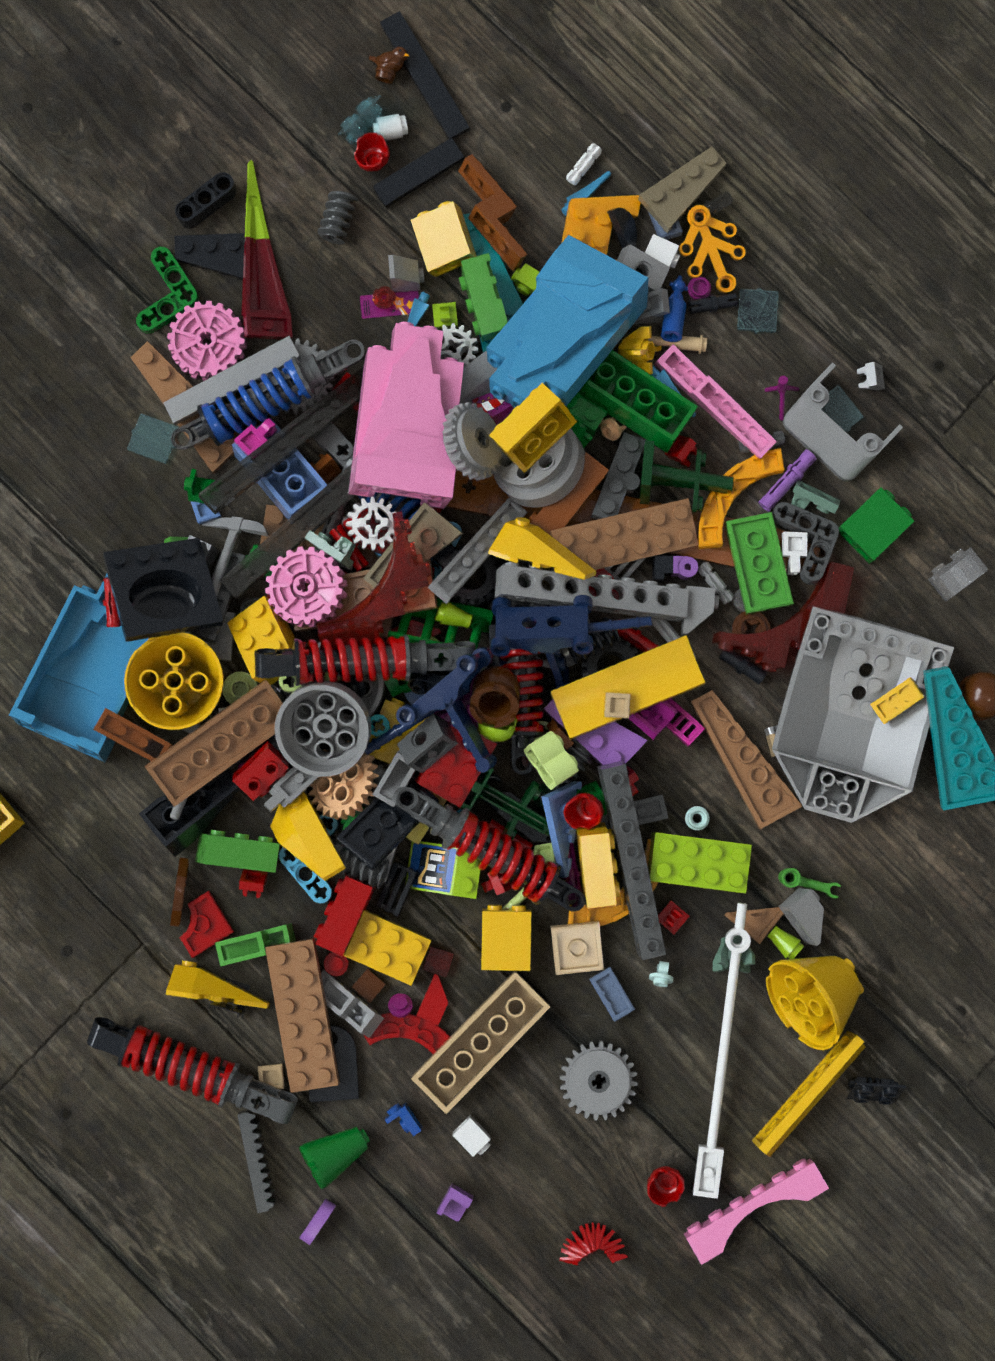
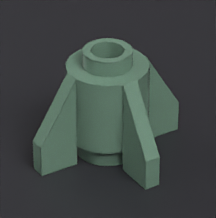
M739 935L733 938V942L736 944L742 941V937ZM725 937L721 938V944L713 960V972L715 973L725 971V969L729 970L731 951L726 945ZM750 946L745 952L741 953L739 971L744 973H750V965H755V954Z

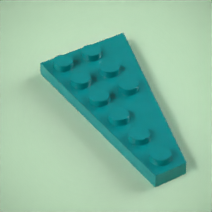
M945 666L924 670L925 691L942 810L995 801V757L977 725L950 668Z

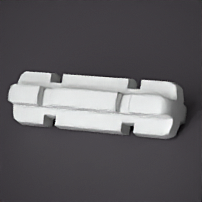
M592 143L587 149V153L585 152L575 164L574 170L568 173L566 180L574 186L577 185L581 180V176L585 175L594 163V160L599 157L602 149L595 143Z

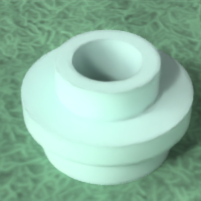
M695 806L687 811L685 822L692 830H702L709 823V814L703 807ZM694 814L701 816L699 823L693 821Z

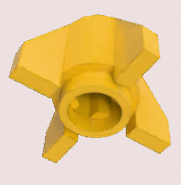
M641 326L622 340L618 347V354L651 375L653 374L652 362H648V360L654 358L655 352L661 351V346H655L653 341L648 340L652 338L651 326Z

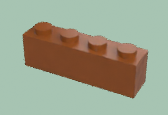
M586 452L583 473L574 489L558 502L543 507L539 513L534 511L528 520H530L531 524L539 526L549 535L550 530L566 527L605 478L609 470Z

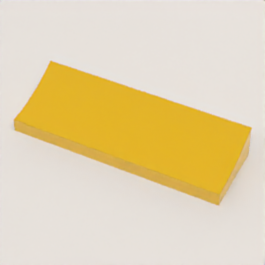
M687 635L557 688L551 691V697L571 740L622 719L604 717L605 692L631 694L629 715H632L705 684V680L698 667Z
M847 1031L752 1139V1142L764 1154L770 1157L865 1049L864 1041L850 1031Z

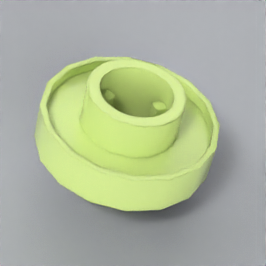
M242 671L234 672L224 681L223 695L226 701L232 704L257 686L258 683L252 679L249 673Z

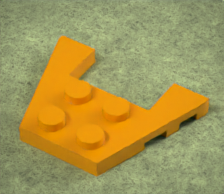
M639 195L571 199L568 205L562 242L570 235L607 255L612 222L607 211L614 208H624L635 219L638 217L641 203L638 200Z

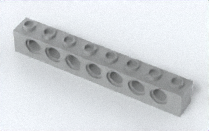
M507 562L497 569L495 598L505 597L512 601L551 606H573V599L576 596L587 595L593 600L592 611L639 617L651 616L653 619L679 622L687 618L689 589L680 588L678 584L660 586L656 581L637 583L633 578L615 580L610 575H598V577L584 580L556 573L554 569L547 571L543 570L542 567L539 569L532 567V565L524 568L519 567L518 563ZM519 577H522L526 580V588L522 587L519 584ZM542 580L550 584V591L543 588ZM566 583L573 587V594L566 590ZM589 586L596 590V597L589 593ZM612 589L619 593V600L613 597ZM635 592L641 595V603L636 600ZM658 595L663 597L664 606L658 602Z

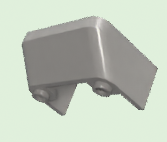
M832 362L785 414L783 425L793 437L813 453L840 480L852 481L903 427L899 424L884 441L873 433L864 434L857 442L821 410L829 400L828 390L822 385V382L835 368L836 365Z

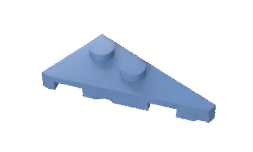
M573 781L542 796L555 861L561 865L559 877L563 878L569 876L572 859L568 858L570 843H574L576 829H573L565 821L563 811L566 803L576 796L577 789H581L582 784L580 781Z

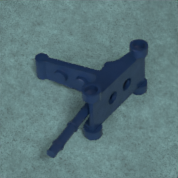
M587 595L576 596L573 599V606L512 607V603L508 598L499 597L492 602V613L496 616V635L491 640L490 651L493 655L499 657L508 655L510 648L523 649L532 654H538V652L545 653L555 677V689L570 683V669L567 667L565 656H561L562 648L573 647L574 651L578 654H588L593 650V638L588 633L613 632V630L640 629V627L653 626L652 617L637 616L630 619L613 621L611 619L605 622L588 623V614L592 612L593 600ZM527 622L534 627L526 628L523 626V623ZM557 622H561L560 626L552 627Z
M481 647L472 654L460 656L456 662V668L421 698L417 699L413 705L400 707L396 713V719L399 724L394 725L393 728L379 737L373 738L368 743L364 752L369 755L376 749L379 750L381 746L397 736H401L402 733L432 714L446 709L452 725L463 738L465 748L475 758L476 769L484 773L493 768L497 762L496 757L487 750L461 701L464 695L470 692V685L475 676L482 668L492 663L493 654L490 649Z

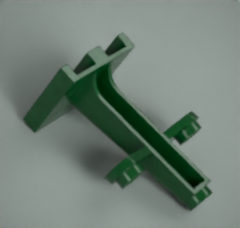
M645 440L640 504H649L650 489L653 486L665 485L694 489L692 512L697 513V511H702L703 497L698 496L699 490L722 493L732 491L733 477L700 472V468L705 467L706 453H702V450L697 449L695 471L653 464L655 441Z
M493 768L487 772L480 773L464 800L462 808H468L470 811L477 798L480 797L511 815L501 835L508 834L513 840L517 834L515 826L518 820L542 834L549 835L546 818L526 807L531 799L536 800L541 793L542 788L538 782L533 781L520 802H517L486 783L494 770Z

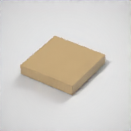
M599 921L551 926L556 975L604 970Z

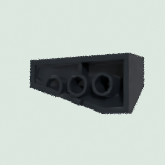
M227 768L187 798L178 820L170 817L174 806L166 795L157 798L141 811L139 815L162 844L176 857L198 838L240 788L232 781L233 773Z

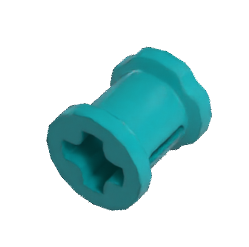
M377 714L370 718L371 734L374 737H379L390 730L389 721L385 716ZM383 720L385 729L374 732L375 727L373 723H379Z

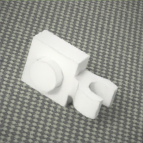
M805 532L782 533V556L789 557L787 575H797L800 573V558L807 557V533Z

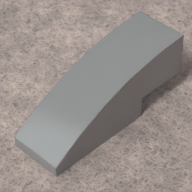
M400 749L372 794L392 807L395 806L393 801L394 792L400 787H407L416 772L415 769L407 766Z
M323 970L321 977L326 1005L338 1016L345 1019L359 1033L370 1038L384 1018L344 984Z

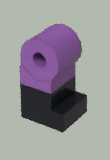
M654 556L652 559V581L662 583L664 576H678L682 580H689L698 571V563L692 557Z

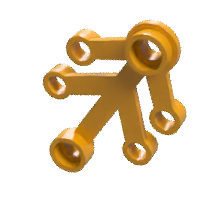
M696 205L688 212L687 220L690 228L684 242L679 245L678 251L684 257L689 256L694 250L692 244L699 231L703 240L693 264L687 269V274L690 278H698L702 274V265L708 253L718 277L716 281L717 289L721 293H729L735 288L736 279L732 274L726 273L718 250L730 254L734 260H741L746 254L745 248L741 245H732L712 236L709 227L721 231L725 238H732L736 234L737 228L733 223L726 224L712 218L707 207ZM695 214H701L703 220L701 222L696 221ZM726 227L733 229L732 235H728L725 232ZM683 245L690 247L689 253L682 251ZM735 249L741 250V257L735 256ZM692 267L698 268V275H693L691 273ZM722 280L729 282L728 288L722 287Z

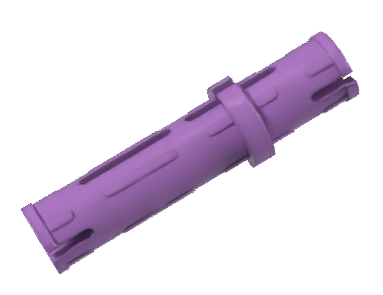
M805 449L793 464L788 465L784 475L759 500V505L767 512H770L793 484L804 477L805 471L817 460L815 455Z

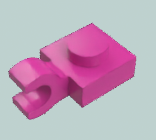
M270 418L265 420L257 429L251 424L234 439V442L250 459H253L269 445L266 438L272 436L277 431L275 428L276 424Z

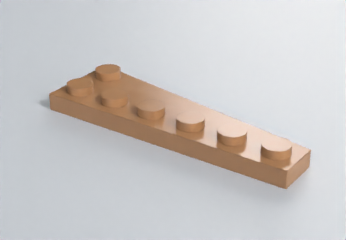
M148 341L130 357L163 404L165 401L193 387ZM199 413L179 423V427L199 418ZM234 431V437L225 441L220 447L211 438L194 447L213 474L234 455L232 444L235 443L234 439L240 435L236 431Z
M713 690L690 702L759 829L802 807L801 803L779 778L773 767L765 760L759 749L751 742L745 731L734 720L731 713Z

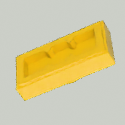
M910 677L870 705L883 724H886L923 699L925 695L913 678Z

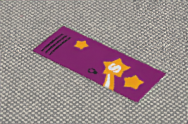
M418 291L360 296L362 319L408 315L411 312L414 298L419 299Z

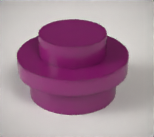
M704 277L693 278L688 284V294L692 299L708 297L711 292V284Z
M395 994L388 1002V1009L395 1017H405L412 1011V1000L406 994Z

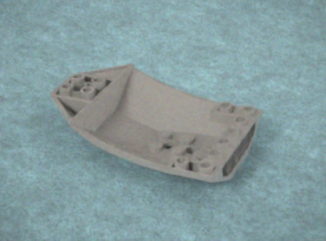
M815 606L812 607L790 678L772 746L776 758L804 809L852 823L913 791L919 762L930 726L923 671L948 667L954 650L953 646L860 617ZM868 663L872 665L870 675L862 676L859 673V668L862 664ZM912 677L925 697L886 724H883L870 704ZM857 686H862L866 690V694L862 699H855L852 696V690Z

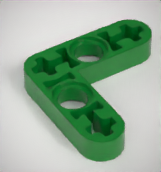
M166 247L155 248L151 253V261L171 293L137 315L136 324L146 334L156 332L176 319L175 315L178 312L183 314L185 312L184 307L188 305L193 308L195 307V302L199 301L195 288L170 250ZM160 254L166 256L165 259L170 266L167 269L161 261H158ZM178 272L181 274V279L178 283L169 282L168 277L171 273ZM184 287L189 295L192 294L191 301L188 302L184 299L180 288ZM163 305H173V312L170 315L162 314L161 308ZM154 311H157L159 317H160L162 320L158 321L157 317L155 316V314H154L153 312H154ZM146 317H147L149 320L152 319V320H151V324H152V325L149 326V327H148L146 324L143 325V324H144V320H143V319L146 318Z

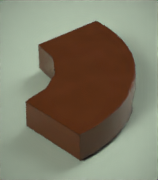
M180 857L170 926L179 927L181 922L189 867L188 858Z

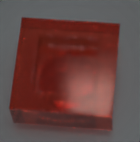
M431 946L424 970L447 977L454 953Z

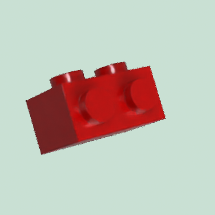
M267 741L233 773L232 781L254 801L258 796L260 798L265 796L271 789L270 785L275 780H280L288 772L289 762Z

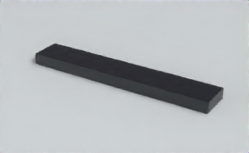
M399 11L382 20L380 26L393 48L403 47L406 49L409 57L406 58L403 65L448 140L450 138L455 139L470 130L468 123L401 12Z

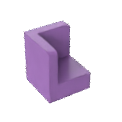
M452 1183L437 1209V1214L441 1216L443 1213L458 1222L466 1208H469L473 1201V1195Z

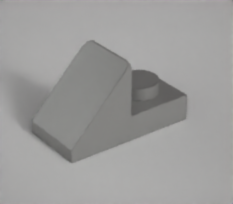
M660 288L648 293L647 308L634 324L663 321V315L670 313L667 289Z

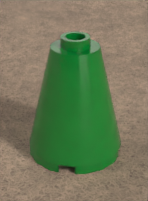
M353 1127L303 1143L299 1146V1150L304 1161L309 1166L311 1174L322 1190L325 1187L327 1188L368 1149L367 1143L370 1140L364 1129L358 1130L357 1127Z

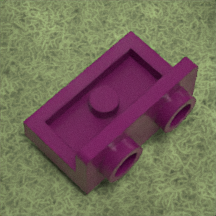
M665 700L629 715V720L654 740L677 714V710Z

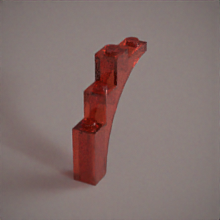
M402 511L392 513L394 526L393 550L388 566L376 587L353 609L336 618L317 624L320 643L323 639H328L332 650L334 641L337 638L342 639L345 645L349 638H354L357 640L358 645H360L361 639L367 637L371 645H373L374 639L380 637L381 633H384L382 619L405 615L403 606L408 605L405 591L429 586L427 577L432 576L429 562H423L422 554H416L414 541H408L407 534H412L409 519H403Z
M835 562L828 563L822 578L810 598L796 614L784 623L768 631L755 634L717 632L713 635L712 643L718 644V648L725 651H733V648L742 650L741 654L749 657H755L757 654L755 664L762 665V670L776 672L777 669L785 668L790 643L792 648H800L813 606L845 614L854 567Z

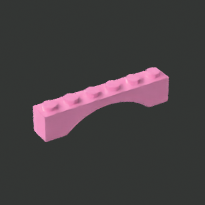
M801 1159L792 1165L793 1169L786 1173L781 1171L771 1178L772 1181L765 1186L759 1184L750 1190L751 1194L744 1198L739 1196L729 1203L730 1206L723 1211L721 1209L713 1211L708 1215L709 1219L703 1223L698 1221L690 1225L684 1235L701 1265L723 1252L734 1228L753 1210L767 1203L779 1200L797 1199L809 1201L828 1190L829 1187L815 1163L811 1159Z

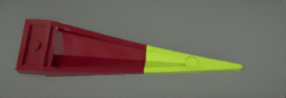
M250 160L247 169L241 312L244 323V337L282 340L288 336L292 338L291 313L268 235L254 164Z

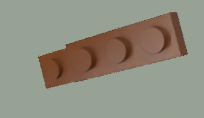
M471 154L465 158L458 172L483 201L474 206L468 219L510 269L514 271L520 267L527 253L502 224L509 221L517 206L501 189L497 181L485 170L483 165Z
M105 708L93 729L150 761L173 746Z

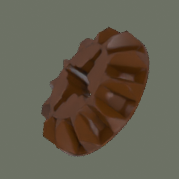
M742 612L733 621L732 634L735 641L742 647L754 649L763 645L769 638L770 624L767 618L760 612L747 615L745 612ZM746 624L750 626L759 624L754 630L755 636L752 634L742 635L747 629Z

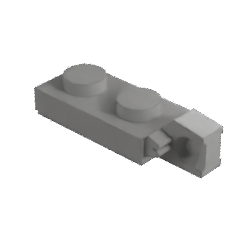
M295 767L291 768L285 776L273 785V788L269 791L272 797L264 803V806L270 813L280 804L285 808L314 783L319 776L306 774Z

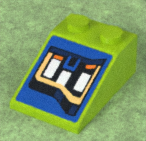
M421 841L417 845L412 842L408 867L418 871V874L411 889L476 899L481 871L478 868L480 861L476 859L474 863H468L467 858L469 854L465 852L462 857H458L456 855L458 848L453 847L451 850H444L442 844ZM407 873L406 883H407V880H408V878H409V876H410V873Z

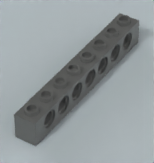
M619 761L597 766L610 829L614 836L615 852L637 954L642 960L666 955L626 764Z

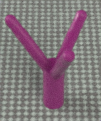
M786 376L779 377L778 385L765 388V392L778 391L780 393L779 419L781 421L784 420L786 391H799L798 387L788 385V378Z

